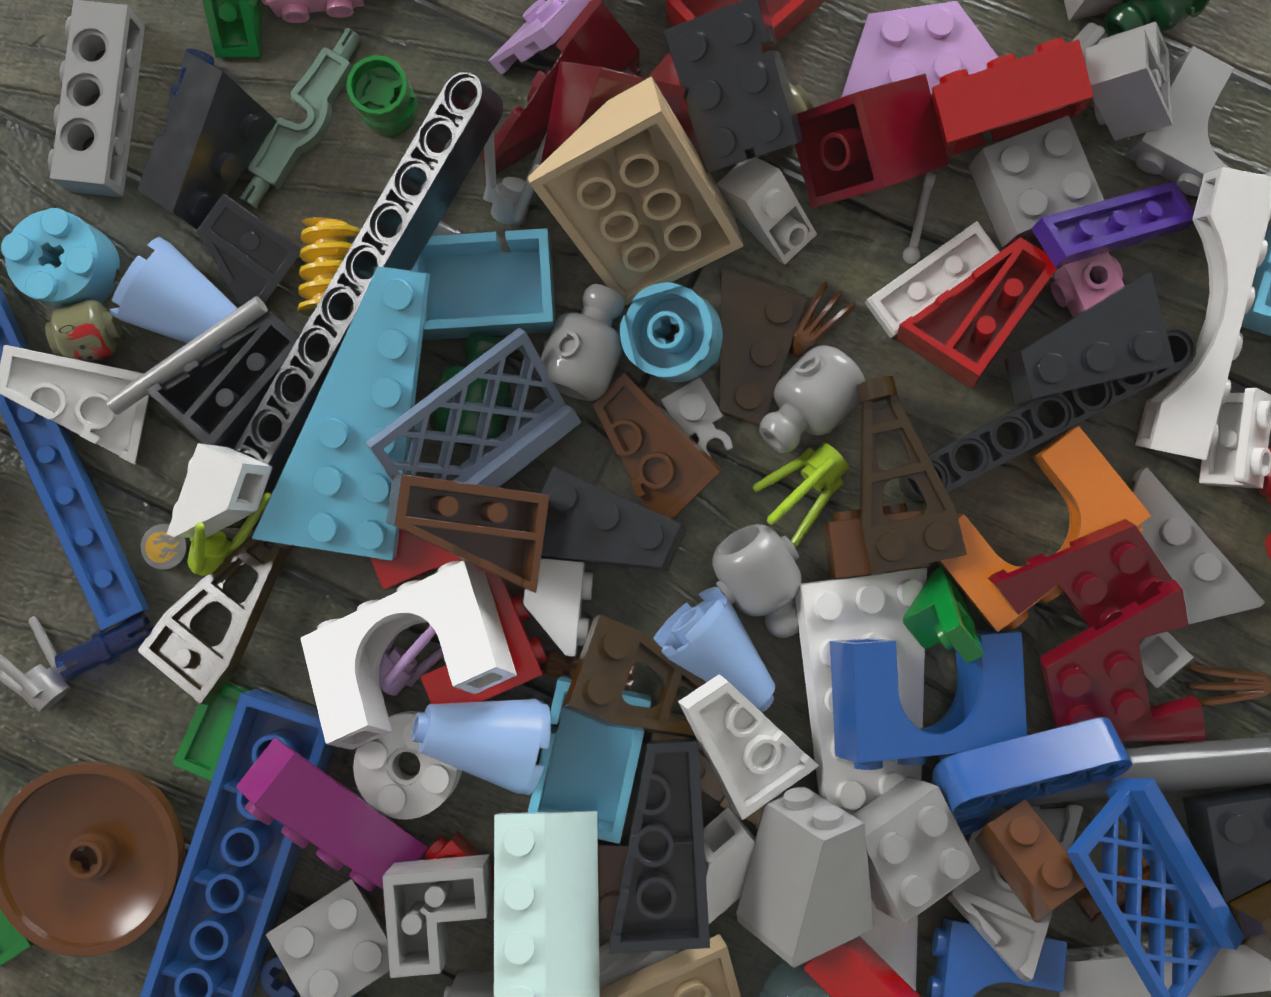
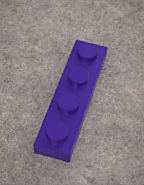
M1170 182L1041 217L1031 229L1054 266L1058 267L1187 229L1194 223L1192 220L1194 210L1175 182Z

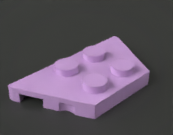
M537 0L523 14L522 17L526 22L488 61L500 74L507 72L517 59L521 62L529 59L538 51L554 44L591 0Z
M958 1L868 14L841 98L858 91L925 73L932 97V87L940 84L939 79L942 76L962 69H967L968 75L987 69L986 64L998 56Z

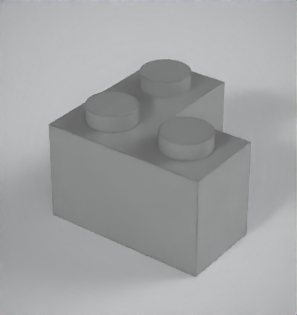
M1156 22L1101 39L1099 44L1085 48L1086 68L1094 95L1095 115L1099 125H1107L1115 141L1172 125L1169 51Z
M490 854L394 862L383 875L390 978L440 974L450 956L447 922L487 918L494 903Z

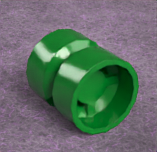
M373 55L363 58L353 66L347 79L348 95L370 130L383 136H395L409 129L417 117L418 103L414 91L398 63L386 56Z

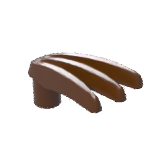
M827 281L820 284L795 330V338L789 349L795 357H802L811 346L819 342L855 310L856 302H851L827 323L823 322L841 300L843 291L840 290L835 293L817 316H814V312L827 289Z
M1194 664L1188 668L1190 672L1234 679L1233 682H1189L1187 688L1190 690L1235 691L1234 694L1197 699L1202 707L1264 698L1271 695V676L1264 672L1257 673Z

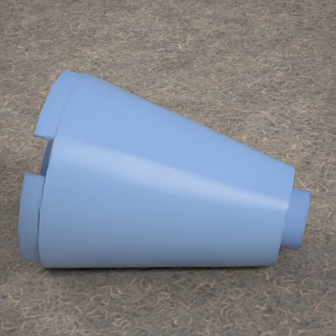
M157 237L147 245L155 250L146 260L138 255L124 274L112 298V301L120 307L110 309V314L123 322L184 343H189L238 308L170 242ZM220 344L210 352H216L222 348V345Z
M718 587L706 589L698 594L703 599L701 603L692 608L686 602L666 620L653 639L663 648L661 652L669 660L706 682L717 675H721L763 713L774 701L772 694L775 690V683L732 604Z
M537 699L429 704L424 713L417 712L412 726L411 740L418 742V751L421 754L516 794L530 795L536 789L544 769L543 765H537L536 762L540 749L548 750L551 730L550 708L548 704H543L544 701Z

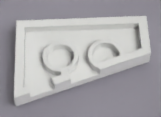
M717 675L678 701L733 812L741 820H744L819 767L813 759L805 754L786 734L778 729L721 675Z

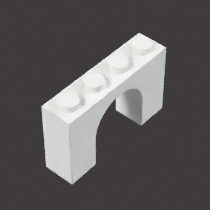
M464 560L446 563L439 567L438 573L423 580L406 582L397 588L396 593L381 600L364 602L357 607L356 612L341 619L324 621L317 626L316 631L301 637L326 744L353 750L392 732L380 687V664L387 646L394 637L412 625L430 623L436 631L453 687L477 694L517 675L484 571Z

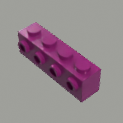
M276 737L236 786L249 800L244 808L251 815L268 826L273 819H276L285 825L281 833L303 849H305L309 842L319 847L315 854L321 860L337 871L345 864L352 869L349 876L369 892H372L376 886L383 889V875L394 862L417 861L428 848L404 827L373 809L364 799Z

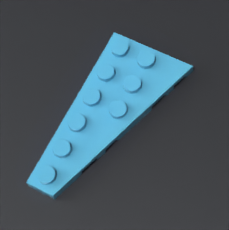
M377 266L252 539L385 560H393L397 556L400 529L386 523L392 481L365 442L411 409L415 404L430 274ZM400 436L384 448V451L391 460L407 461L411 437ZM398 470L400 474L405 472V470Z

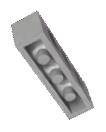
M73 0L71 16L66 20L65 34L68 43L66 58L62 61L59 70L62 89L60 104L54 110L53 119L56 135L54 149H51L48 155V169L50 179L69 192L122 198L124 195L145 31L144 22L128 5ZM105 50L103 57L94 61L96 55ZM100 93L98 100L93 105L88 106L90 99ZM94 137L92 145L83 151L84 143L89 138Z

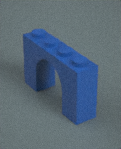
M995 630L976 631L984 656L967 664L956 651L957 690L954 701L948 712L938 722L921 729L917 728L908 719L900 702L896 641L876 638L830 641L835 756L852 761L855 769L876 770L883 768V761L897 760V764L922 765L926 763V756L938 755L939 759L943 760L954 754L1027 736L1022 632L1004 630L999 632Z
M942 917L941 927H935L933 931L931 951L932 955L937 957L935 976H929L927 981L926 997H973L978 991L989 985L1004 982L1063 992L1067 942L1045 936L1033 980L1027 983L1011 970L969 922Z

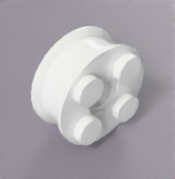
M405 711L390 716L389 721L392 732L357 747L353 765L354 778L361 796L373 809L391 818L414 819L432 812L452 794L462 774V770L419 753L418 742L411 740V733L417 712L424 713L422 711ZM402 752H411L418 757L420 770L417 775H407L400 769L399 757Z

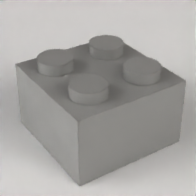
M1069 115L983 148L968 166L1002 248L1009 246L1020 237L1027 239L1035 236L1031 228L1041 217L1104 201Z
M908 776L852 815L865 824L871 899L876 909L903 924L911 921L981 870L939 787Z
M353 879L266 934L301 997H351L390 971L387 929L363 887Z

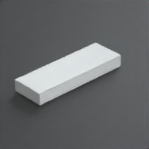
M976 221L870 296L864 303L888 336L892 338L898 333L899 324L910 316L914 317L932 304L946 290L950 291L964 281L974 270L998 254L999 250Z

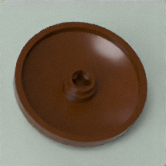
M107 762L74 763L54 769L31 781L12 798L0 816V909L4 916L30 942L48 951L67 956L89 957L102 955L122 948L139 938L152 928L170 907L185 862L183 833L170 802L151 781L141 774L124 766Z

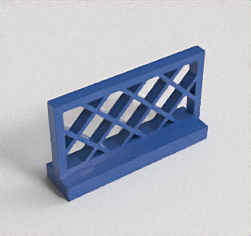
M1114 778L1105 788V792L1110 800L1066 853L1151 997H1187L1221 948L1236 950L1245 938V935L1154 778ZM1119 816L1127 828V841L1118 839ZM1097 843H1102L1101 873H1098L1088 856ZM1118 846L1127 847L1126 877L1117 876ZM1142 855L1150 867V881L1142 880ZM1117 882L1126 883L1125 914L1121 912L1116 903ZM1142 886L1150 887L1149 917L1141 916ZM1165 895L1173 906V920L1165 919ZM1141 922L1149 923V954L1144 951L1140 944ZM1165 925L1173 926L1172 956H1165ZM1189 935L1194 944L1199 945L1190 959H1188ZM1164 962H1172V985L1169 989L1164 984Z

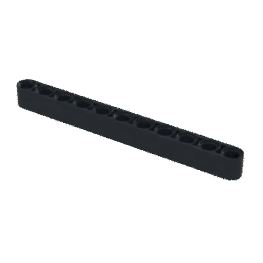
M459 72L453 75L444 85L233 449L272 466L263 495L265 493L272 495L373 277L374 267L378 263V266L412 270L500 121L503 113L501 97L472 73ZM477 96L475 103L469 108L471 101ZM452 139L450 146L445 150L446 144ZM427 181L425 189L420 193L422 185ZM402 222V227L396 235L397 228ZM353 305V311L349 316V311L351 309V306ZM328 346H329V352H328V355L326 356V351H327V348H328ZM305 385H306V390H305V393H304V396H303V390H304V387H305ZM247 517L226 528H241ZM260 519L258 520L254 528L258 526Z

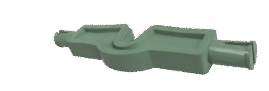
M345 28L344 33L332 51L325 47L322 48L310 69L291 91L292 102L307 113V119L301 124H296L282 117L276 118V124L248 166L249 171L254 177L242 196L239 197L246 204L257 209L269 187L272 186L275 189H279L300 155L315 147L326 134L332 119V104L347 82L348 75L352 70L349 59L362 41V38L356 32Z

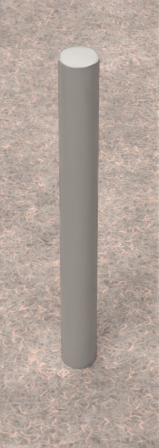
M255 296L106 400L109 409L119 415L149 393L146 391L148 388L156 383L164 384L183 371V366L195 359H200L219 346L220 343L264 315L268 310L263 301Z

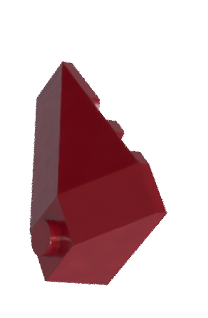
M591 0L564 32L556 44V47L561 52L552 69L546 72L538 71L530 83L533 86L527 97L529 102L524 109L521 106L513 109L495 135L496 175L540 147L547 132L559 61L602 67L640 76L639 48L601 0ZM483 153L482 156H481V159H482L483 164H484V166H485V156H484V153Z

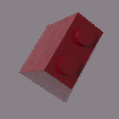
M559 61L541 164L608 100L648 78L602 67ZM654 80L676 116L684 98L686 87Z
M926 73L858 91L797 113L805 141L795 144V149L811 208L882 189L948 165Z

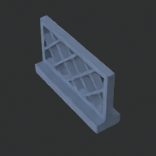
M518 328L365 442V444L391 481L393 474H400L398 470H405L404 475L415 476L416 471L435 473L434 479L498 488L578 426L581 421L575 410L565 404L555 384L548 379L547 369L527 333ZM519 347L524 355L520 376L502 373L506 356ZM532 372L534 373V375L536 376V378H532V377H531V376H532ZM477 378L489 379L483 404L465 401L468 385ZM500 381L518 383L512 407L494 405ZM529 385L542 387L547 396V399L532 410L523 409ZM439 407L451 408L445 432L426 430L429 415ZM462 410L481 412L475 435L457 433ZM492 413L510 415L507 428L497 438L487 437ZM400 436L412 438L407 461L391 460L384 451V448ZM424 439L443 441L438 464L419 462ZM455 442L473 444L469 459L460 466L449 465Z

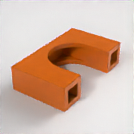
M1079 426L1071 427L1060 433L1031 456L1060 492L1068 508L1069 529L1064 543L1057 552L1069 548V542L1124 519L1136 525L1140 533L1143 531V527L1140 524L1151 517V514ZM957 513L967 555L937 562L940 566H943L990 628L996 632L1003 628L1006 631H1011L1029 617V613L1026 610L1038 601L1042 600L1044 603H1047L1062 593L1056 585L1018 615L1006 603L988 577L1003 569L1009 573L1023 566L1011 565L1001 559L965 514Z

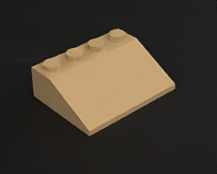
M652 76L608 100L528 176L529 184L605 285L623 296L625 305L631 303L633 298L648 286L673 282L744 246L731 207L711 174L706 173L702 159Z

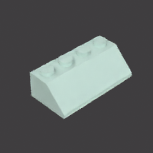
M598 811L521 812L494 815V997H600Z

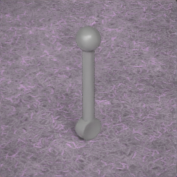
M927 172L924 175L910 244L903 251V259L909 264L916 263L921 256L918 245L930 193L936 177L934 172Z

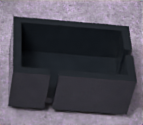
M743 0L664 30L680 86L686 87L684 99L706 173L805 141L781 54L772 50L763 53L761 44L770 46L777 43L765 0Z

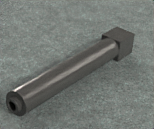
M1271 732L1255 733V737L1125 748L1132 761V766L1128 771L1116 777L1154 778L1162 793L1271 784ZM1113 779L1027 802L1030 805L1109 798L1105 788Z

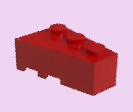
M1020 237L974 270L964 281L950 291L946 290L938 296L932 304L914 317L910 316L899 324L896 340L967 387L973 389L1050 283L1058 267L1054 266L1046 252Z

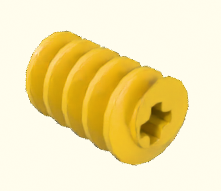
M313 217L301 220L308 227L302 230L301 240L308 246L301 249L300 258L308 264L300 267L299 275L308 282L301 284L298 288L299 295L307 299V301L299 303V313L307 316L312 315L352 246L351 243L347 242V238L357 236L361 230L358 227L330 218Z

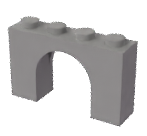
M1193 46L1174 64L1170 71L1172 125L1135 135L1124 156L1135 161L1136 166L1140 170L1152 175H1161L1175 182L1181 192L1190 196H1199L1204 173L1220 167L1230 168L1218 158L1211 147L1208 137V120L1210 112L1234 67ZM1271 169L1268 173L1261 175L1271 176ZM1271 220L1268 222L1267 229L1271 227Z

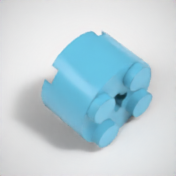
M49 208L31 214L23 219L1 243V251L5 256L6 269L14 285L27 296L56 309L87 299H94L102 304L110 297L116 286L113 282L116 270H120V259L112 241L98 229L62 209Z
M664 282L648 286L633 298V303L630 305L626 315H623L620 324V339L628 359L643 372L669 382H685L701 376L718 361L723 342L722 324L713 306L699 294L685 286ZM671 325L679 328V333L675 335L673 342L665 339V336L669 335L672 331Z

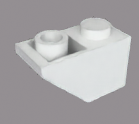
M753 158L738 163L717 183L734 215L782 264L785 265L817 235L779 168L761 159Z
M198 443L195 453L188 464V473L179 499L173 508V517L167 534L176 538H194L195 525L201 522L205 525V538L253 514L258 510L272 466L229 447Z
M541 558L537 591L534 593L525 589L523 604L566 656H576L578 646H584L588 636L589 619L581 618L582 599L591 600L593 572H585L586 562Z

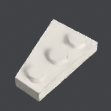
M9 345L3 346L0 362L1 395L70 429L88 441L119 455L122 459L134 465L136 464L150 394L119 415L109 409L106 400L144 373Z

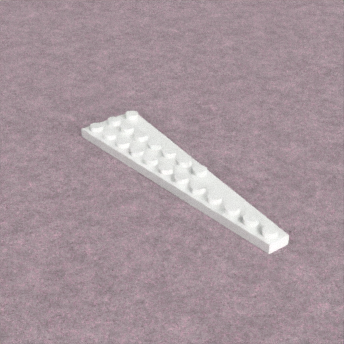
M927 567L896 570L873 576L867 574L803 583L799 585L798 593L795 595L814 759L819 765L816 768L819 796L850 815L858 812L908 776L921 780L922 765L897 764V760L883 761V768L860 770L854 768L852 761L835 756L830 641L866 638L896 641L900 702L908 719L917 728H923L925 648L918 643L903 624V617L927 581ZM872 901L874 929L860 935V937L916 991L918 915L908 923L903 924L876 909Z

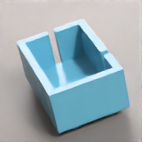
M548 229L505 231L506 242L510 252L502 253V245L496 232L431 236L411 270L430 274L422 341L467 338L471 333L488 336L510 335L518 328L524 330L527 334L551 332L555 326L556 309L552 243Z
M560 676L557 680L550 711L551 724L557 725L559 723V727L551 726L548 750L542 749L538 765H543L544 769L536 789L532 792L528 812L598 811V839L620 844L644 731L606 726L563 708L562 706L572 679ZM623 691L622 697L629 705L650 708V695Z

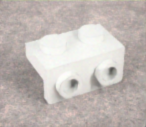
M1246 388L1245 393H1230L1226 403L1220 406L1216 421L1219 427V436L1213 450L1208 451L1207 459L1202 460L1199 483L1207 486L1263 489L1264 476H1267L1271 469V452L1268 449L1271 429V395L1258 388Z

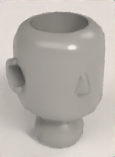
M592 284L584 291L581 300L583 305L581 314L564 313L558 316L548 340L544 341V350L540 357L547 369L548 379L555 384L558 391L584 401H594L605 394L623 350L620 335L611 325L624 310V298L617 291L600 284Z
M821 345L810 349L776 384L773 394L776 404L780 409L777 412L767 414L762 419L759 428L761 436L772 448L778 452L786 453L798 446L803 432L816 436L830 433L842 424L860 403L856 385L865 382L862 371L849 356L835 347Z
M762 524L749 525L730 534L718 545L712 558V566L719 579L716 583L718 588L732 605L734 604L744 614L765 616V625L772 635L779 638H787L799 632L794 597L798 593L802 579L800 570L795 563V560L799 558V554L793 544L785 535L780 538L773 528Z

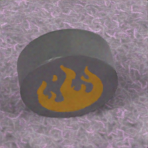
M158 524L151 527L144 534L141 541V554L144 560L153 568L161 570L176 569L188 560L191 546L190 538L172 537L167 534L170 524Z

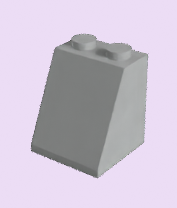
M805 786L789 789L784 795L772 799L764 805L737 909V921L793 968L874 929L865 824Z

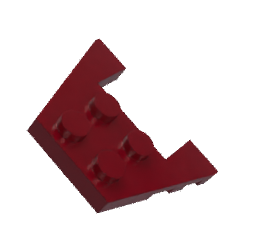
M1127 519L1069 542V548L1048 557L1044 554H1039L1027 559L1026 566L1009 573L1003 569L988 577L1006 603L1018 615L1057 585L1087 627L1094 626L1096 630L1121 617L1120 610L1132 602L1136 601L1138 605H1141L1160 593L1158 587L1173 580L1136 525ZM1142 638V639H1139V640H1138L1139 646L1141 645V643L1144 641L1145 638Z
M1175 580L1168 581L1159 586L1158 590L1160 593L1143 604L1138 605L1134 601L1120 610L1121 617L1099 630L1092 626L1040 657L1055 729L1103 717L1111 720L1122 742L1201 741L1207 739L1202 706L1194 695L1150 707L1138 640L1189 625L1183 589Z

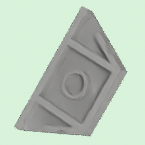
M1148 467L1139 469L1132 479L1135 482L1132 492L1151 514V517L1140 524L1143 527L1141 534L1172 579L1183 589L1188 624L1261 607L1265 603L1263 599Z
M1067 805L1065 808L1040 809V806H1031L1067 852L1073 845L1083 807ZM1002 807L991 810L987 823L979 830L969 834L967 844L981 870L950 891L948 899L1021 980L1028 983L1033 980L1053 911L1035 922L975 840L987 824L1008 811Z

